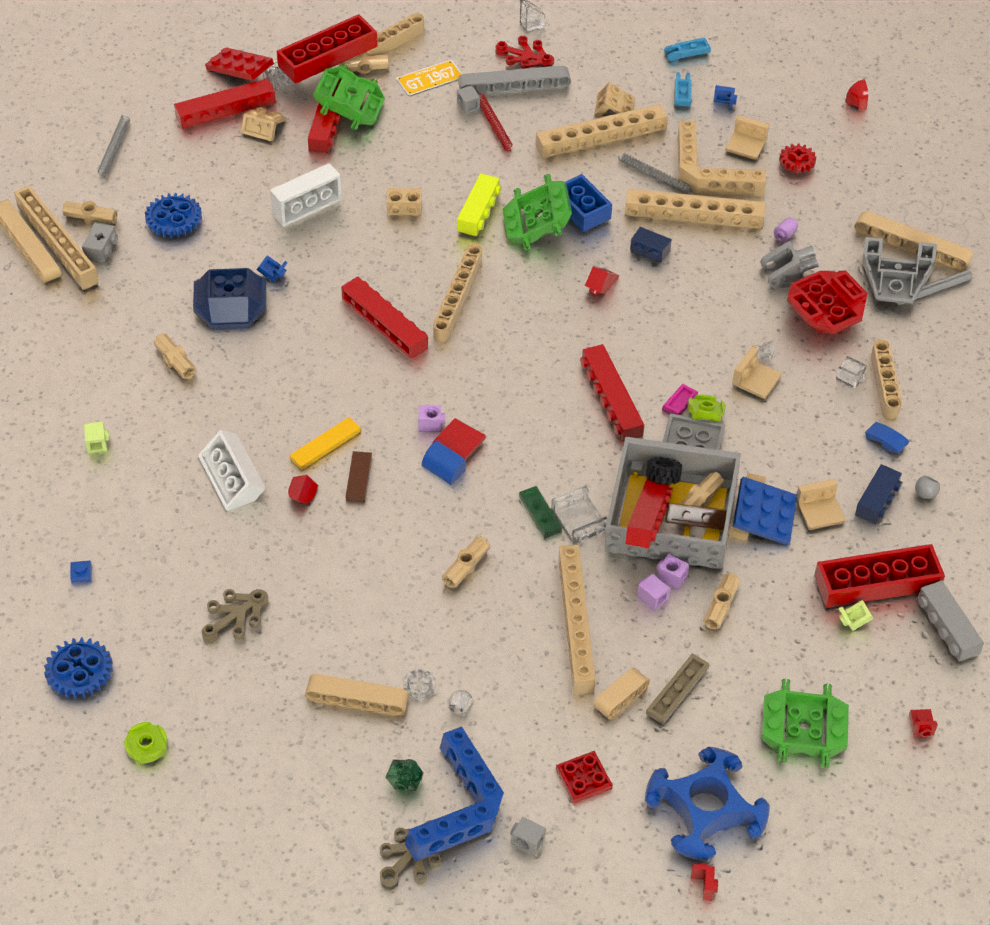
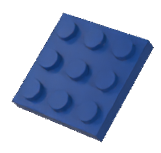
M743 476L739 485L733 527L788 545L791 541L797 494Z

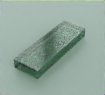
M537 486L519 492L520 499L544 539L562 532L561 525Z

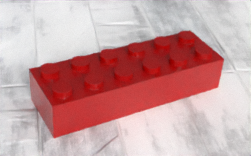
M360 14L355 15L277 50L278 67L295 84L325 71V69L332 68L378 47L377 31Z
M928 544L819 561L816 565L814 577L825 608L854 604L862 600L867 602L920 593L922 587L944 581L945 574L933 545Z

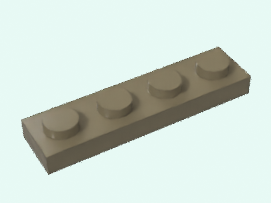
M692 653L646 709V714L664 725L708 670L709 663Z

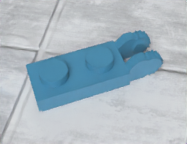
M705 37L675 43L664 49V53L668 55V60L672 62L677 61L679 58L711 52V47Z
M676 72L674 106H691L690 73H686L685 79H681L680 72Z

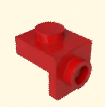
M705 863L693 864L691 878L704 880L703 900L712 901L713 893L718 892V879H714L715 866H709Z

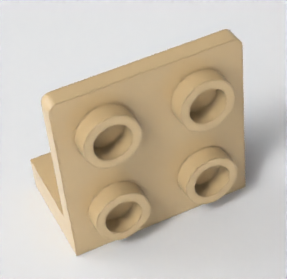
M608 82L597 95L594 115L600 118L603 114H607L609 110L617 114L634 110L635 97Z
M258 107L255 110L244 113L241 133L273 141L276 124L286 121L287 117L282 116V113L267 112V109Z
M738 115L735 121L734 132L725 151L757 160L767 141L770 124Z
M751 347L734 369L732 384L760 398L766 399L781 378L782 373L758 363V349Z
M835 479L798 486L796 503L809 530L845 523L846 519L835 498L838 486Z

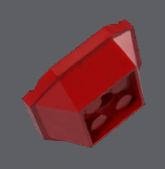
M846 270L838 272L818 271L791 283L787 302L818 334L830 333L833 335L862 321L868 293Z

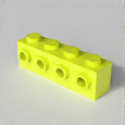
M480 173L457 218V232L477 236L479 231L483 230L485 219L489 218L490 209L495 206L496 197L501 193L500 178Z

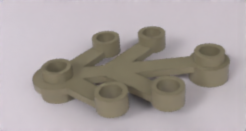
M227 589L223 593L225 602L241 601L245 603L242 605H222L216 600L209 601L207 609L210 614H229L213 625H205L202 629L203 640L208 643L215 642L219 637L218 631L235 619L236 626L232 629L233 637L235 639H242L245 636L244 623L246 612L251 608L253 610L252 615L248 618L249 626L252 628L259 627L261 625V608L267 604L268 594L261 589L253 590L250 594L235 593L234 590Z
M397 828L394 831V839L400 844L383 843L380 846V855L383 858H390L394 853H405L393 867L387 866L381 870L380 881L384 886L390 887L395 885L398 881V874L413 859L405 843H403L406 841L409 829ZM403 833L404 836L398 837L397 834ZM386 848L390 849V851L387 853L383 852V850ZM439 853L428 856L430 867L437 868L440 866L441 856ZM432 858H437L438 861H437V862H432L431 859H432ZM423 859L415 862L414 880L420 884L427 880ZM421 873L424 877L418 878L417 875ZM386 877L393 878L392 880H385Z

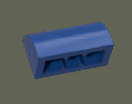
M436 440L426 451L421 466L451 485L465 472L466 459Z

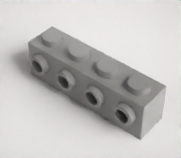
M939 581L922 587L918 596V603L928 614L930 622L937 628L941 639L945 640L949 646L950 653L953 656L955 655L959 662L979 655L984 642L944 582Z

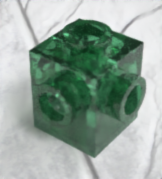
M393 759L385 778L395 790L416 791L424 773L415 760Z

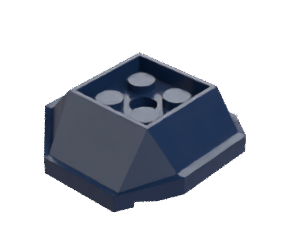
M249 268L209 269L200 279L194 281L193 311L212 330L249 329L254 321L266 310V278L257 275Z

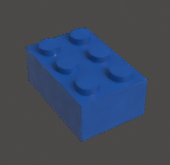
M583 174L565 182L572 215L569 219L582 232L611 219L612 203Z

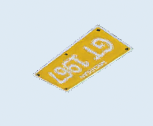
M448 60L397 77L396 79L410 96L458 80L462 73L452 60Z

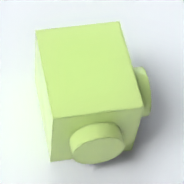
M93 422L84 424L85 443L88 453L107 451L106 440H110L109 430L104 428V423Z

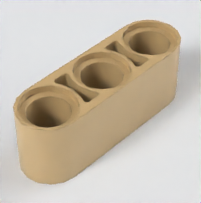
M633 667L600 693L594 700L593 706L606 718L612 719L648 688L650 680Z

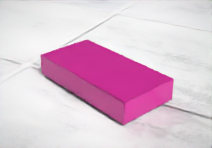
M682 384L662 406V411L668 414L682 415L688 407L689 398L695 399L698 391Z

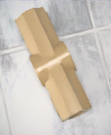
M363 53L339 64V66L345 64V66H348L347 70L359 72L362 75L369 74L372 70L389 69L388 54L369 56V54Z
M65 201L62 211L63 216L83 219L86 224L102 222L115 225L118 215L117 210L97 207L93 201H87L83 204Z
M161 333L157 335L154 340V346L163 355L166 364L170 368L173 367L182 378H192L196 372V367L187 358L183 347L176 345L167 334Z
M711 472L699 485L695 484L692 486L687 498L681 504L708 507L713 499V495L724 485V479L719 473Z
M476 536L466 549L458 552L457 559L442 575V581H444L446 586L456 588L467 575L474 572L475 565L490 549V544L482 536Z
M733 573L724 574L718 589L714 592V598L703 620L707 628L712 630L720 629L741 582L737 575Z

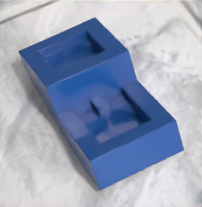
M875 422L865 432L866 438L882 443L883 449L899 454L909 444V440L902 434L879 422Z

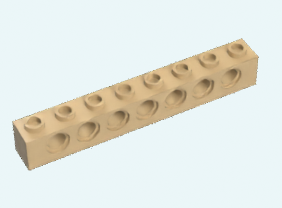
M661 104L537 132L535 145L542 158L665 130L667 129L668 116Z
M29 185L15 191L14 195L18 209L82 290L98 284L95 266Z
M628 189L625 215L762 229L765 202Z
M579 545L559 546L558 562L573 695L594 694L595 673Z

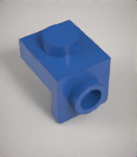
M716 85L713 102L729 104V110H732V106L736 105L737 95H734L735 88Z
M267 255L256 270L274 282L277 277L281 279L287 271L284 269L287 262L284 261L280 265Z

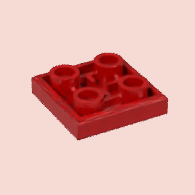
M454 418L433 442L437 440L467 460L483 443L486 435Z
M595 750L556 765V771L573 804L613 788V784Z

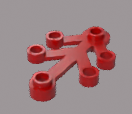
M526 36L518 37V44L522 46L523 50L510 47L505 41H499L495 46L497 55L504 56L507 53L519 55L517 57L514 55L506 56V64L510 66L521 62V68L527 69L539 65L541 67H551L554 64V57L546 54L542 48L541 40L533 41V49L537 50L538 54L533 53L528 45V38Z

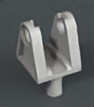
M791 241L784 243L760 260L761 266L765 271L776 270L768 276V284L772 289L790 287L791 283L804 278V272L819 267L812 245L797 251L794 249ZM774 261L772 264L766 265L768 262Z

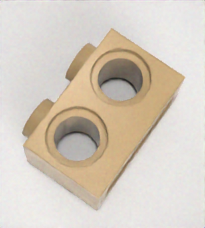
M387 188V215H421L422 188Z

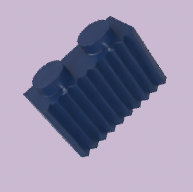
M639 227L631 238L630 250L640 255L643 254V256L649 257L652 260L662 262L671 249L672 239Z

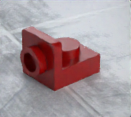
M931 709L910 710L909 717L913 736L928 737L934 735L938 724L937 721H933Z

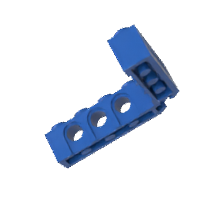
M463 727L443 733L440 750L445 758L448 757L454 767L455 774L459 775L465 785V790L469 791L475 804L409 829L405 845L415 862L492 831L504 792Z

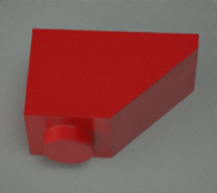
M593 266L585 286L590 288L589 292L593 294H606L619 275L605 268Z

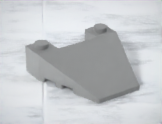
M865 237L862 263L876 301L913 304L934 270L937 244L919 242L917 261L882 258L883 239Z

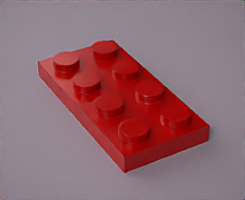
M226 47L216 56L212 57L205 66L209 71L253 81L272 66L274 62L270 57Z

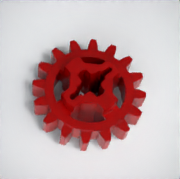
M800 143L797 146L791 144L790 147L785 146V149L781 150L779 157L780 165L784 166V170L790 169V173L795 171L796 174L799 172L805 174V170L810 172L811 168L815 167L816 153L811 152L812 148L807 149L806 145L802 147Z

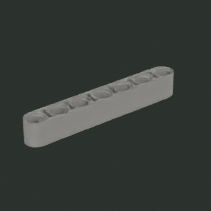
M566 66L467 73L458 77L459 89L473 86L477 94L480 95L564 88L571 84V78Z

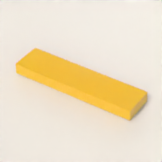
M348 417L290 454V460L302 471L359 434L361 427Z

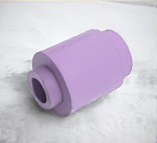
M791 217L784 219L774 229L775 238L781 242L788 241L797 231V221Z

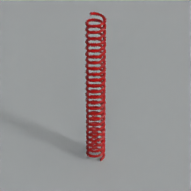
M480 94L479 96L482 98L480 99V108L504 150L511 151V149H507L511 148L513 144L485 95Z

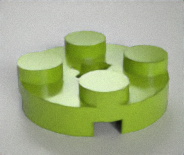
M700 394L695 395V399L689 398L687 409L695 420L711 419L718 422L721 421V417L725 414L726 405L722 400L721 403L716 401L714 396Z
M141 722L130 728L129 734L124 740L127 755L140 765L156 761L167 753L168 739L165 730L160 725H152L151 722ZM144 739L152 741L149 745H142Z

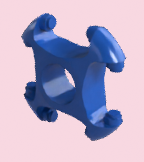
M707 747L698 753L700 760L706 764H711L699 772L686 777L668 780L669 775L665 768L655 769L648 781L645 792V802L649 807L655 808L660 804L661 799H665L684 821L689 836L685 838V836L676 835L671 839V845L675 852L701 861H707L716 855L713 845L704 844V840L718 831L741 824H748L746 832L750 839L760 837L766 828L770 805L763 797L757 799L754 805H751L738 793L727 776L725 769L728 768L729 771L737 772L743 767L738 755L716 747ZM702 793L712 794L718 797L724 806L719 810L705 811L696 807L691 798Z

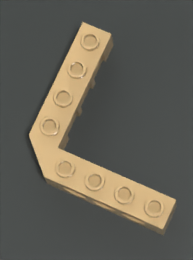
M679 120V182L682 181V183L685 182L688 186L691 185V190L695 194L764 197L766 170L697 167L696 121Z

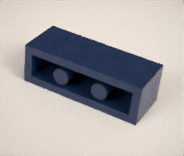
M881 464L860 498L855 516L877 524L880 518L883 519L888 509L886 508L887 505L891 506L894 501L895 491L899 492L903 484L900 481L902 473Z

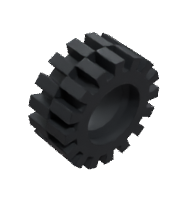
M650 458L647 462L646 478L664 485L665 483L671 485V483L677 484L681 479L682 464L674 459L670 460V458Z

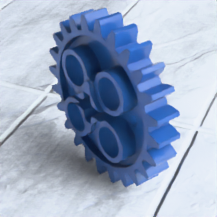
M168 193L167 197L161 195L160 200L155 198V203L150 202V206L146 207L145 220L148 228H151L152 233L156 232L157 236L162 233L163 238L167 235H170V238L173 235L179 238L180 234L186 236L187 231L192 233V228L197 229V224H201V207L199 202L196 203L195 198L190 199V195L184 197L183 193L180 196H177V193H175L174 196H171Z
M83 637L80 638L79 642L72 638L71 644L64 641V647L57 645L58 651H51L52 657L46 658L48 664L44 665V674L48 686L51 685L52 691L57 690L59 696L65 693L66 699L71 694L75 700L80 694L83 699H85L86 693L93 696V690L101 691L100 685L106 686V679H111L110 672H113V661L110 652L106 651L105 645L100 646L99 641L93 644L91 638L87 642H84Z

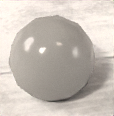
M922 476L917 480L915 490L921 498L932 499L938 495L940 483L931 477Z

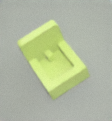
M863 600L846 610L843 607L839 608L842 613L839 618L844 626L849 625L852 631L874 619Z

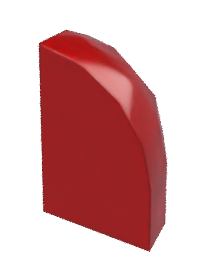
M865 79L854 83L849 88L845 100L849 106L852 104L857 106L859 110H866L869 96Z
M308 475L293 477L288 490L289 497L298 503H309L313 500L319 485Z

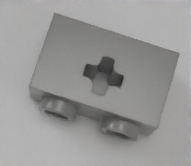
M94 222L82 245L83 253L89 260L105 263L107 257L111 255L113 245L118 240L115 226Z

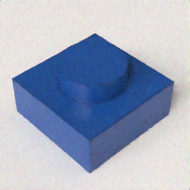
M91 560L70 562L71 583L92 581Z

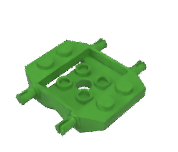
M345 64L325 69L313 94V97L323 106L320 113L327 115L328 110L334 111L352 120L351 128L353 129L354 127V130L358 128L359 124L374 125L385 100L377 84L378 81L357 77L352 71L347 70L348 66H345ZM339 78H340V79H342V80H341V82H340V84H339V86H338V88H337V90H336V93H335V95H334V97H333V96H331V95H332V93H333V91H334V89H335V87H336V85H337V82H338V80H339ZM369 92L362 110H360L361 104L366 96V93Z
M550 174L544 175V185L522 195L520 188L514 189L515 197L502 209L507 238L511 242L523 244L524 250L530 249V243L537 241L544 234L554 233L555 236L561 235V229L565 228L572 215L567 185L564 181H552ZM522 209L525 213L526 225L528 230L527 233H525Z
M786 678L782 679L781 690L764 696L761 739L778 753L777 760L781 762V759L782 762H786L787 754L805 753L812 757L821 758V767H824V764L825 768L829 767V759L846 750L848 746L849 705L832 696L831 684L828 685V691V683L824 684L823 695L790 691V680L787 679L786 682ZM785 706H787L786 740H784ZM823 711H826L825 745L822 744ZM805 723L810 728L804 730L799 727V724Z

